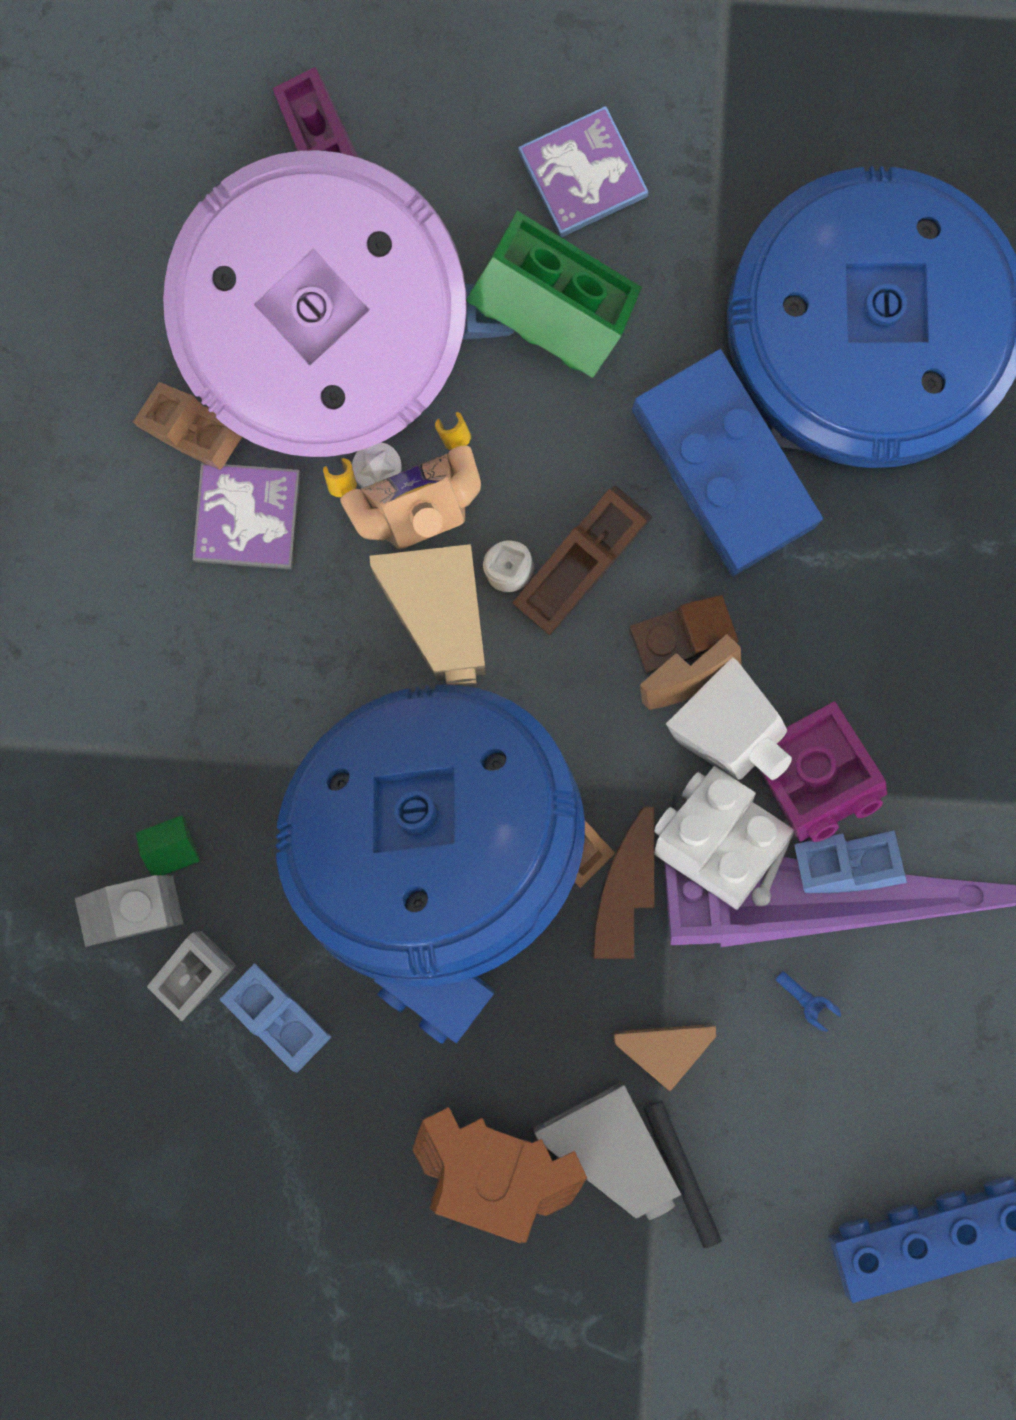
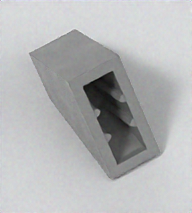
M154 875L107 886L75 898L85 947L184 924L173 876Z
M622 1081L534 1127L537 1139H542L545 1147L557 1157L561 1158L575 1151L587 1176V1180L636 1219L646 1214L648 1220H651L675 1207L672 1199L680 1196L681 1193Z

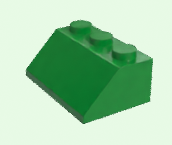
M517 210L478 276L466 301L477 307L484 316L497 319L518 332L527 342L539 345L561 358L568 367L580 370L593 378L622 336L642 287Z

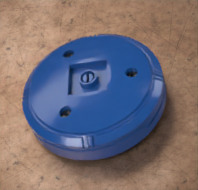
M873 166L866 172L864 167H857L820 177L787 196L768 214L751 237L736 269L727 304L726 325L728 345L737 376L759 413L774 429L792 443L820 458L855 467L885 468L912 464L933 457L964 439L983 422L1002 401L1016 377V254L997 223L981 206L952 185L935 177L897 167H890L888 171H885L882 166L878 171H875Z
M437 684L434 689H431L429 685H426L425 689H420L418 686L415 692H411L410 688L384 695L351 712L329 729L307 753L293 775L281 804L277 821V829L280 833L276 835L277 840L280 841L276 844V848L280 852L276 853V861L285 895L294 912L327 951L344 965L362 975L395 985L423 987L457 983L486 973L512 959L528 947L558 914L572 889L582 860L585 839L583 804L573 774L551 735L540 722L514 702L495 693L463 685Z

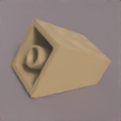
M471 544L369 556L370 566L375 579L436 680L446 679V683L449 685L468 686L477 684L476 676L486 674Z

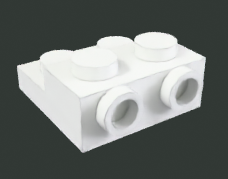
M714 766L706 777L699 772L692 777L682 794V797L687 801L679 811L670 807L660 818L654 829V832L659 835L654 855L738 910L789 842L794 829L753 803L756 794L754 791Z

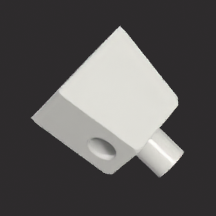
M733 657L666 723L673 737L680 745L737 780L742 779L754 766L759 768L768 778L774 780L784 773L792 760L791 756L777 745L787 732L780 715L739 662Z

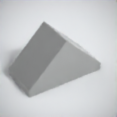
M203 931L193 932L152 979L147 988L183 1021L237 965Z

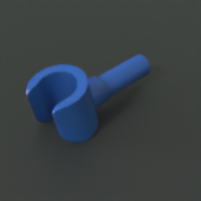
M784 971L776 978V981L805 1008L804 1015L806 1020L819 1030L829 1031L818 1022V1014L823 1008L828 1007L833 1013L841 1017L840 1009L834 1003L824 997H814Z

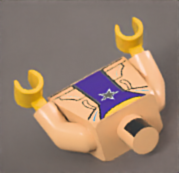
M456 412L458 423L450 430H445L440 418L435 422V428L445 448L451 450L448 454H444L362 489H356V478L352 464L348 459L341 458L344 473L340 475H332L326 466L323 467L329 493L335 497H342L340 503L358 534L369 540H387L396 548L402 549L460 526L465 522V507L469 506L480 492L481 481L472 449L467 446L471 440V433L461 413Z

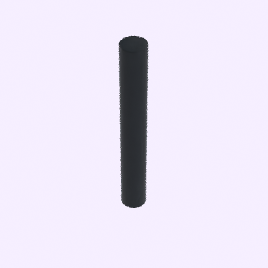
M660 1100L644 1107L703 1248H709L720 1243L722 1239L663 1101Z

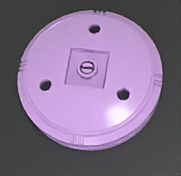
M320 150L288 152L260 159L234 172L221 181L219 186L214 187L213 191L207 194L206 198L200 201L194 208L175 241L167 266L163 296L164 320L174 359L188 386L196 397L200 396L202 399L201 403L209 407L208 411L214 412L216 418L236 434L270 450L307 457H329L367 449L402 431L409 423L420 416L438 395L454 367L461 348L467 315V291L458 251L449 231L429 202L414 187L380 165L347 154Z

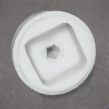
M382 442L367 449L357 451L352 462L356 482L361 488L402 472V464L398 453L390 445Z
M509 540L495 544L487 551L483 560V569L488 582L492 587L502 592H514L522 589L531 581L534 575L535 567L531 554L526 546L517 541Z

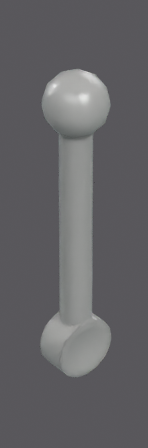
M785 819L783 822L790 826L787 820ZM793 832V835H792L791 839L796 838V835H795L794 832ZM791 839L766 871L760 887L752 891L751 899L755 905L762 907L770 902L771 894L769 890Z

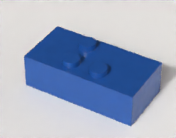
M721 349L635 398L632 407L633 414L731 577L815 529L823 520L822 515Z

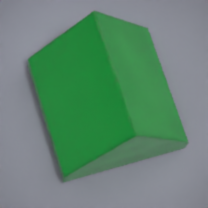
M183 815L136 833L140 857L151 876L167 875L200 862Z

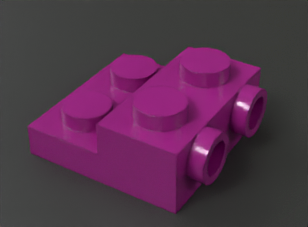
M835 701L786 727L787 732L785 736L777 743L792 758L790 765L778 778L771 780L758 768L772 791L776 804L790 827L794 829V833L800 842L811 837L813 842H820L829 838L838 830V821L855 813L857 818H864L873 814L882 806L883 801L881 798L887 795L886 781Z

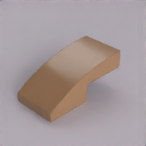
M158 382L133 421L137 427L162 442L219 470L223 468L242 436L221 423L216 418V414L209 412V408L203 406L193 395Z
M726 634L691 666L677 653L674 654L640 684L642 703L651 710L692 698L732 657L741 665V647Z

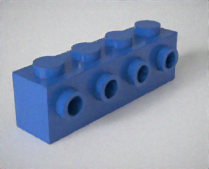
M1003 1177L986 1182L983 1185L985 1191L966 1196L965 1191H954L940 1195L935 1198L937 1205L918 1210L915 1204L894 1208L887 1212L888 1219L869 1224L867 1218H862L841 1224L839 1226L840 1233L828 1237L845 1295L852 1303H856L1015 1257L1016 1182L1014 1183L1013 1177Z

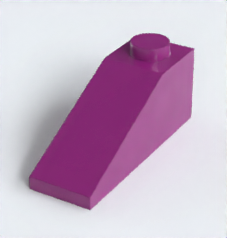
M316 67L272 88L298 151L320 150L358 157Z

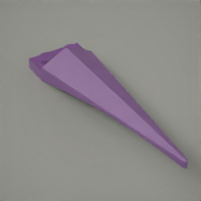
M784 857L769 890L771 894L770 902L762 907L755 905L751 899V891L738 910H736L664 861L671 945L720 943V947L1016 906V885L906 874L907 883L888 887L841 893H805L798 860ZM765 874L762 876V878L759 880V882L756 884L753 890L755 888L760 887Z

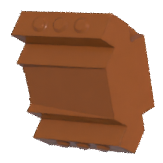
M449 1107L422 1120L412 1148L424 1174L438 1179L429 1207L435 1214L518 1243L527 1242L536 1213L547 1216L570 1205L587 1179L575 1151L552 1161L542 1139L531 1143L486 1127L483 1118L459 1129Z

